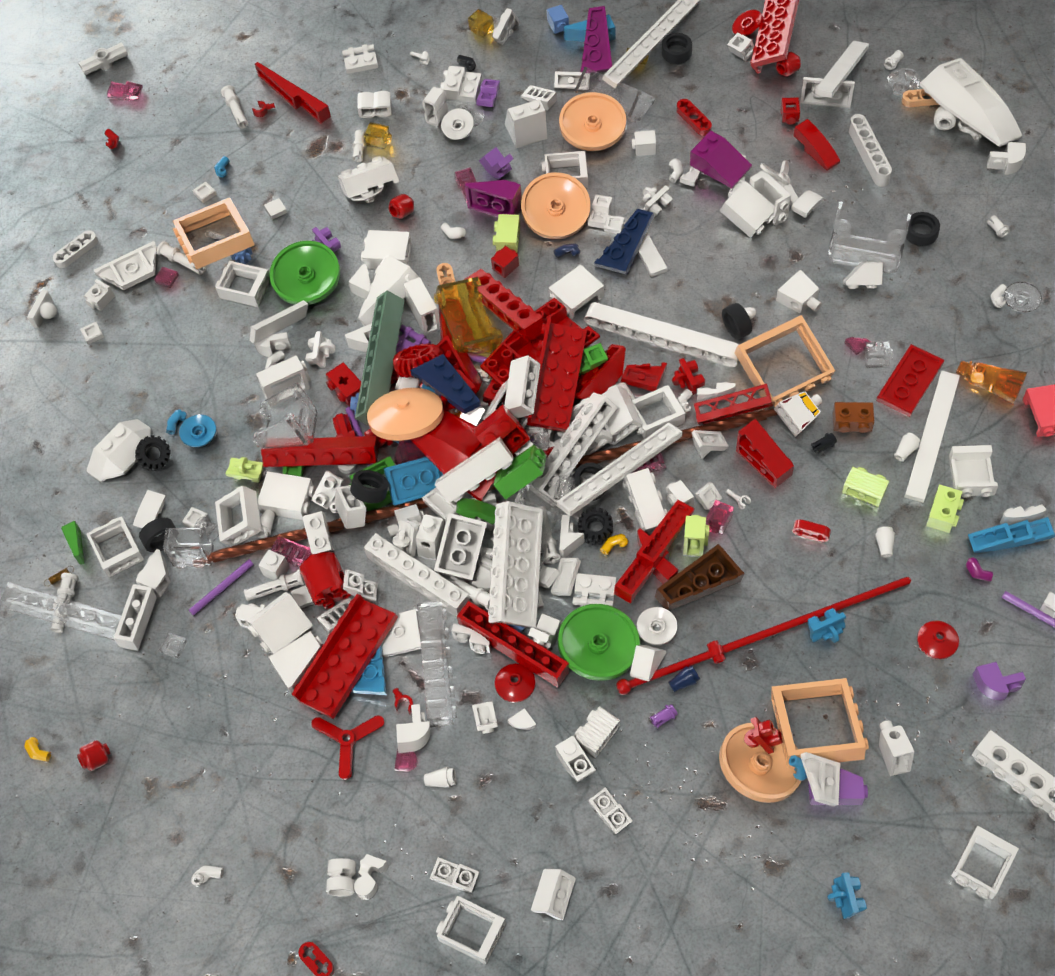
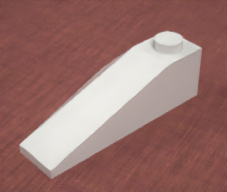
M389 255L380 263L375 271L374 281L370 284L368 297L364 300L358 319L364 326L372 323L376 299L379 295L388 290L402 299L406 296L403 284L412 279L419 278L410 266Z

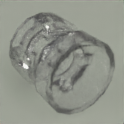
M205 516L199 518L194 525V532L199 536L203 535L204 539L208 542H213L219 536L218 525L211 523V520Z

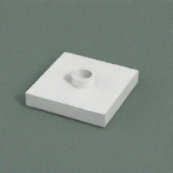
M416 609L396 614L398 618L381 644L384 658L423 648Z

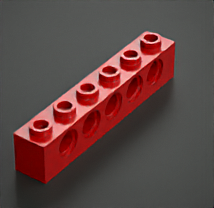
M479 269L464 279L468 293L527 342L541 334L542 325L545 323L543 316L540 313L537 314L530 305L523 303L520 297H516L509 288L506 289L499 280L496 281L489 272L486 273L484 270Z

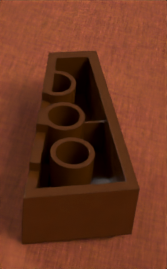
M717 544L657 588L655 598L663 608L671 611L741 582L745 573L726 551Z

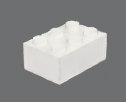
M448 513L434 572L473 581L487 522Z

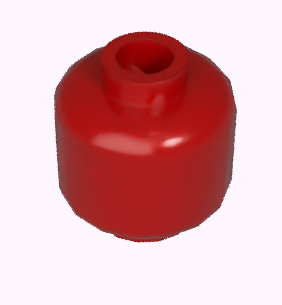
M788 52L787 59L776 62L777 72L785 77L791 76L799 71L801 67L800 57L793 52Z
M400 194L390 200L389 212L393 217L403 219L413 213L414 201L408 195Z
M94 740L80 747L77 758L83 769L87 768L89 771H94L108 763V755L111 753L106 743L102 744L100 741Z

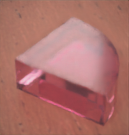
M850 337L845 339V344L858 355L871 346V341L866 338Z

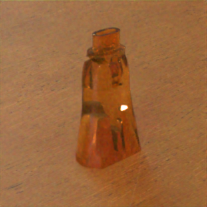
M972 361L970 363L960 362L956 373L963 375V379L1012 404L1015 403L1028 373L978 362L972 365Z

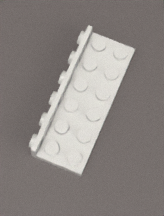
M510 501L496 505L490 606L488 610L489 623L500 622L536 628L543 509Z

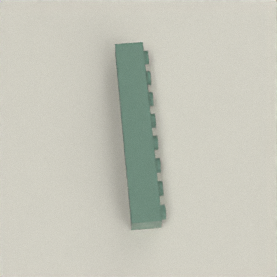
M388 290L376 299L355 414L356 420L368 426L367 413L370 406L378 398L389 393L391 387V376L394 371L393 358L397 354L396 346L399 341V329L402 325L401 317L404 312V299Z

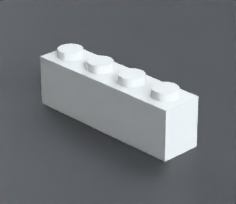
M499 437L438 478L435 486L448 504L452 501L457 502L464 496L463 493L468 490L470 492L480 486L479 483L484 479L486 481L490 480L499 469L502 468L504 470L512 464L513 455Z

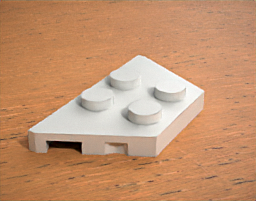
M154 241L94 269V272L101 279L122 290H126L155 275L157 246Z

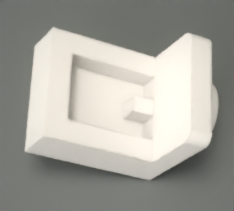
M487 701L472 705L477 731L482 730V734L493 732L494 728L498 727L493 702Z

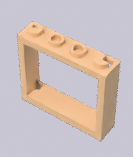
M230 198L173 221L175 228L172 229L189 263H193L196 270L254 246L251 234ZM230 215L239 233L196 251L193 250L186 233Z
M802 315L738 345L734 352L754 387L763 385L765 383L747 354L794 331L798 332L822 374L775 397H772L770 394L774 408L782 400L799 394L804 390L809 392L819 383L825 384L829 382L835 372L834 367ZM765 389L757 391L760 397L766 396Z
M847 678L772 686L771 702L777 727L782 734V748L787 768H794L789 764L791 756L795 755L801 758V754L805 752L836 762L865 759V751L869 749L868 740L863 738L862 720H858V705L853 703V688L848 685ZM842 695L855 743L795 749L784 701Z

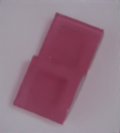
M111 81L107 91V98L137 100L143 85L129 81L124 85Z

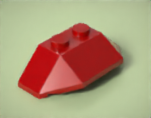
M447 335L436 346L439 347L441 353L455 370H461L474 384L477 393L482 384L478 372L469 355L451 336Z
M610 345L608 350L605 351L608 357L607 361L593 370L578 376L574 398H590L593 392L602 395L609 387L615 385L623 375L626 348L621 345Z

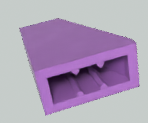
M840 768L839 805H862L865 798H868V788L863 783V777ZM808 781L810 805H826L815 801Z

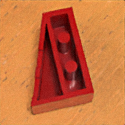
M756 418L738 431L736 452L771 485L777 488L792 476L793 462L783 453Z

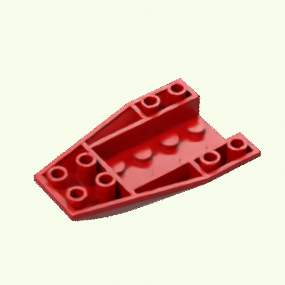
M556 298L551 299L535 310L537 314L540 313L543 316L545 324L547 323V318H551V323L581 328L567 317L566 307ZM590 326L584 328L587 330L584 349L600 338V335ZM513 330L480 365V368L502 386L509 378L512 360L527 355L536 360V356L540 357L541 351H538L539 340H543L544 335L540 334L527 342Z
M445 410L441 422L433 430L420 437L410 439L443 474L485 447L476 438L475 425ZM496 475L488 481L486 479L479 483L480 486L471 492L468 490L466 492L477 500L482 501L492 489Z

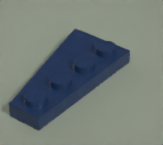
M636 209L624 224L623 230L616 234L611 245L604 249L603 255L599 259H596L594 262L595 267L627 275L654 218L653 212Z
M443 354L410 370L413 377L422 380L425 386H430L435 390L436 394L440 397H445L451 405L462 413L466 414L481 406L479 398Z

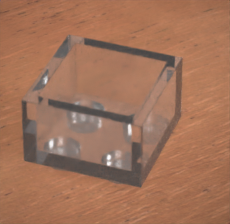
M166 528L163 550L173 567L185 568L194 566L196 568H204L205 566H211L210 554L213 552L214 545L205 528Z

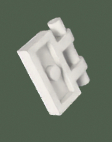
M363 44L362 47H348L347 50H342L343 57L350 56L344 58L347 74L378 68L375 52L369 53L375 51L373 44Z
M577 573L574 592L576 595L582 596L581 598L573 597V605H580L582 607L589 604H604L613 607V601L606 600V598H614L616 577ZM588 596H596V597H600V598H599V599H590V598H588Z

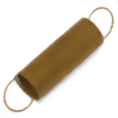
M65 568L49 577L48 580L51 584H54L61 580L62 573L70 572Z

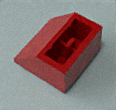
M503 404L474 428L476 438L484 446L500 437L512 454L531 439L516 417Z

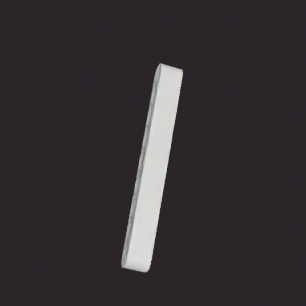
M591 303L584 317L585 323L592 327L725 366L735 367L739 361L734 353L739 344L600 303Z

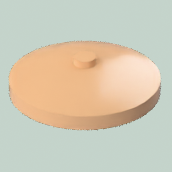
M596 92L583 93L573 97L563 106L559 116V127L562 136L574 147L586 151H599L613 146L621 139L626 128V114L621 104L611 96Z
M547 173L535 178L526 187L522 195L521 212L525 223L534 233L548 239H564L576 234L586 224L590 213V197L584 185L576 178L564 173Z
M403 388L378 398L370 406L367 420L371 431L378 437L402 441L420 437L433 430L441 422L444 410L440 397L434 392L423 388Z
M745 723L735 727L725 737L719 752L722 772L732 787L752 800L765 803L779 802L791 796L801 781L793 776V773L796 774L795 767L787 768L782 744L773 746L774 753L768 754L760 745L751 748L745 743L744 736L749 730L754 729V725L752 723Z

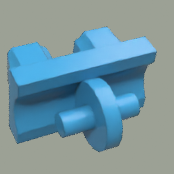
M834 608L824 613L826 620L822 622L817 616L808 619L810 638L813 642L823 638L824 641L831 639L833 643L839 641L838 635L843 633L842 629L846 627L844 619H846L843 612L838 613Z
M849 872L842 873L840 877L833 879L834 885L831 886L833 893L827 897L828 901H835L836 907L841 908L843 919H849L867 909L865 900L855 897L854 891L861 889L859 877H851Z

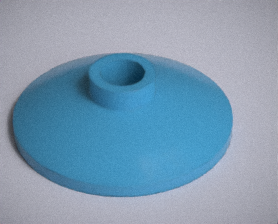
M201 414L187 418L179 429L182 442L190 447L204 446L216 434V424L213 419Z

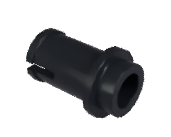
M826 433L825 437L811 443V447L813 450L816 448L814 452L819 454L826 448L835 446L837 439L833 433Z

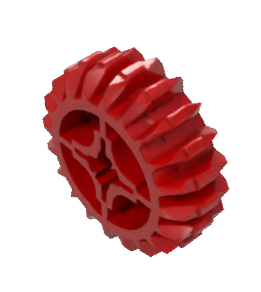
M422 343L410 346L407 349H403V351H399L394 356L393 366L400 377L414 378L410 370L442 355V353L435 344Z

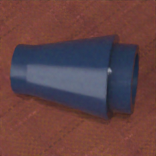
M691 665L688 668L687 666L683 668L668 683L675 693L678 690L697 684L696 682L700 678Z

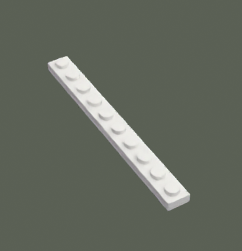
M677 0L604 74L602 80L616 89L701 0Z

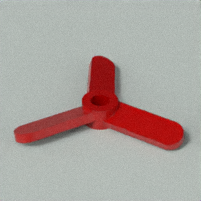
M379 715L351 730H342L320 717L312 720V728L340 743L339 777L343 780L349 779L352 775L353 746L356 741L379 729L384 724L383 717ZM346 737H350L349 741H344Z

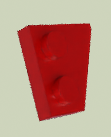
M662 362L661 366H651L650 363L627 365L621 377V382L645 390L655 391L658 389L667 369V363Z

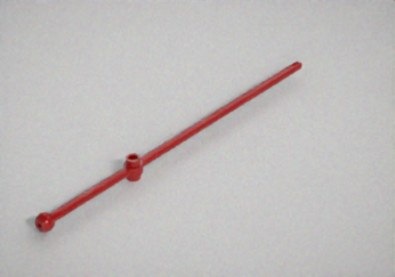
M901 578L725 645H720L718 640L712 641L707 644L708 651L656 670L650 681L708 659H713L715 664L721 663L726 660L724 654L807 623L808 619L814 616L818 618L823 617L824 613L829 609L834 608L836 611L908 585L911 583V578ZM638 678L629 681L627 679H620L617 681L616 687L619 694L627 695L630 693L631 688L648 681Z

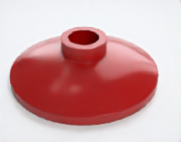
M758 10L743 12L735 19L732 25L733 33L736 35L738 32L743 36L753 33L762 22V14Z
M930 621L920 628L917 642L920 649L927 656L935 659H945L957 651L959 636L956 630L948 623ZM936 635H941L943 639H938Z
M517 663L506 665L496 675L495 689L498 695L508 702L524 701L531 696L535 689L534 674ZM518 678V681L514 683L511 682V679Z

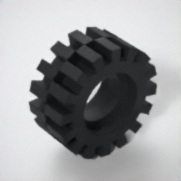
M146 436L137 445L135 458L138 460L137 463L142 465L143 469L147 468L148 471H157L167 464L171 450H169L170 446L166 444V440L160 439V436ZM148 447L158 448L160 457L156 460L149 459L145 454Z
M594 507L593 511L587 509L586 514L583 512L581 517H579L578 533H584L585 543L589 544L591 541L594 546L595 542H598V545H602V541L605 543L612 536L613 520L606 510L603 513L602 508L596 511V507ZM591 522H600L603 528L595 532L589 530L588 525Z

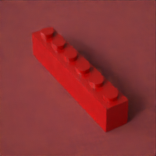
M377 436L267 439L264 441L261 449L264 467L372 464L377 462L379 454Z
M470 601L466 603L457 615L459 625L478 632L490 642V646L559 688L569 674V663L505 623H489L488 612Z

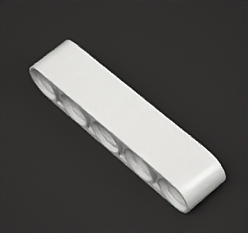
M855 114L850 120L849 134L874 183L879 187H885L889 184L892 168L865 116Z

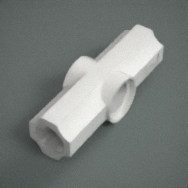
M121 42L108 49H97L94 52V56L78 64L86 76L98 69L107 70L111 68L113 62L127 56L128 53Z

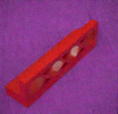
M767 383L694 403L699 426L773 406ZM765 389V397L753 398L757 391ZM744 395L749 398L747 402L735 403L738 396ZM725 400L731 403L729 407L717 408L720 401ZM707 405L712 408L710 412L700 414L699 407Z

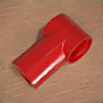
M337 414L333 418L334 428L337 433L336 437H354L355 432L352 430L348 414Z

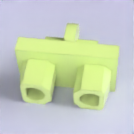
M241 457L240 459L231 458L229 468L225 474L228 477H234V479H247L258 483L264 468L263 462L251 461L247 457Z

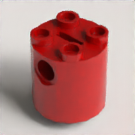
M321 552L311 554L301 564L300 573L315 606H323L326 610L331 609L335 606L336 602L351 596V594L343 589L345 574L335 553Z

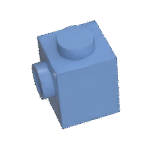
M559 5L547 9V21L554 34L564 31V26L569 25V17L563 6Z

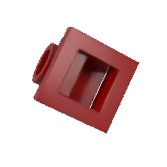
M799 97L782 98L780 109L782 122H786L789 125L799 122Z

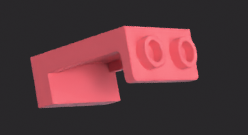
M1055 384L1027 389L1023 401L1025 405H1030L1038 426L1037 437H1050L1054 435Z

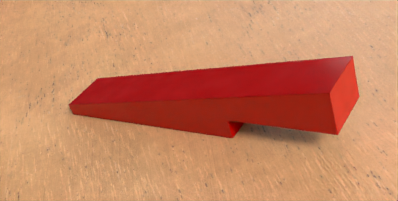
M255 63L258 76L295 109L303 107L320 124L331 117L327 104L261 63Z
M680 500L675 502L639 549L635 560L615 584L614 594L630 604L685 526L686 516H691L695 508Z

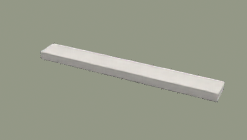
M852 41L817 86L815 95L832 98L866 53L869 43Z
M941 370L904 498L924 503L960 375Z
M668 422L559 499L557 506L567 515L572 516L625 478L627 474L632 473L681 438L682 431Z

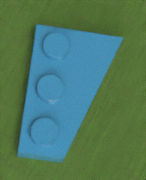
M381 645L351 693L387 695Z

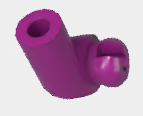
M974 557L967 560L966 568L973 578L992 581L993 572L983 570L978 560Z

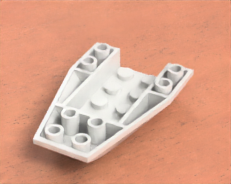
M962 58L939 65L920 82L919 85L937 104L997 146H1003L1022 137L1016 120L1001 97Z

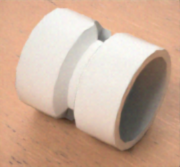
M343 858L329 860L327 874L330 878L326 882V893L333 896L353 895L355 892V880L352 877L356 874V862Z

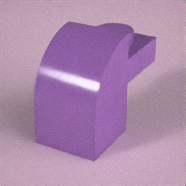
M495 147L483 156L479 162L490 175L500 179L512 170L509 162L514 158L510 153L503 157L497 147Z
M997 662L977 666L972 674L981 693L993 700H1005L1009 692L1020 690L1026 680L1023 672L1003 677Z

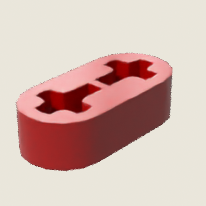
M798 519L794 522L792 532L797 536L828 542L831 529L821 524Z
M305 942L300 946L298 951L299 957L315 976H333L334 965L316 944ZM314 948L312 951L316 957L314 960L309 956L305 957L306 949L312 950ZM319 962L324 966L328 964V972L326 974L323 972L319 974L321 971L317 966Z

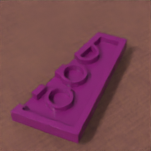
M605 6L589 8L580 72H587L588 74L607 72L612 67L606 10Z

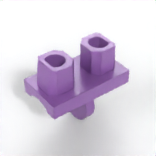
M317 227L312 229V232L315 234V240L312 241L326 245L334 254L335 251L341 248L340 241L336 237L328 241L332 237L328 227L320 231Z

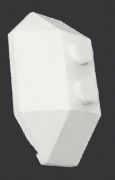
M138 419L119 422L93 449L87 473L100 482L126 474L138 461L135 458L136 447L141 439H144L146 436L151 437V428Z

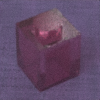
M715 500L706 517V525H709V531L723 535L733 516L734 507Z

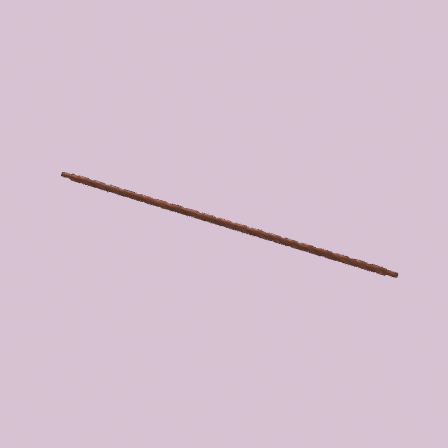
M774 408L769 410L762 409L711 422L703 426L681 430L682 437L674 443L692 438L694 430L725 431L748 424L755 418L760 422L778 414ZM641 441L584 455L574 469L579 468L580 465L585 463L598 464L605 460L617 459ZM493 485L491 490H496V487ZM420 498L398 505L366 511L365 524L395 516V510L414 504L417 505L418 510L428 506ZM341 518L327 522L330 533L345 529ZM305 528L293 530L273 537L250 541L243 545L219 549L211 552V554L193 558V564L196 566L211 561L215 563L228 558L250 554L258 550L281 546L288 542L308 539Z

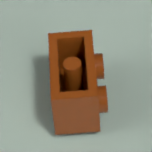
M834 403L832 412L833 431L841 433L872 432L874 426L873 403Z

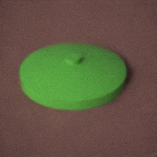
M300 241L285 247L277 254L270 268V282L274 291L282 300L293 305L303 300L308 305L322 301L333 292L340 278V265L336 255L329 247L316 241Z
M589 604L575 609L564 619L558 634L559 653L562 659L569 663V668L584 678L597 681L614 679L626 673L632 667L636 645H640L639 634L632 620L617 608L604 604Z

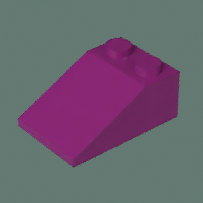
M711 130L690 151V166L731 189L752 167V164L724 137Z
M507 180L465 184L467 206L469 209L496 217L499 214L519 215L522 200L521 184Z

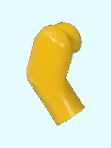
M624 534L611 536L602 545L600 551L604 555H608L615 545L619 544L620 547H625L629 540Z
M30 737L25 741L24 748L31 759L45 762L50 760L51 752L39 750L37 738Z

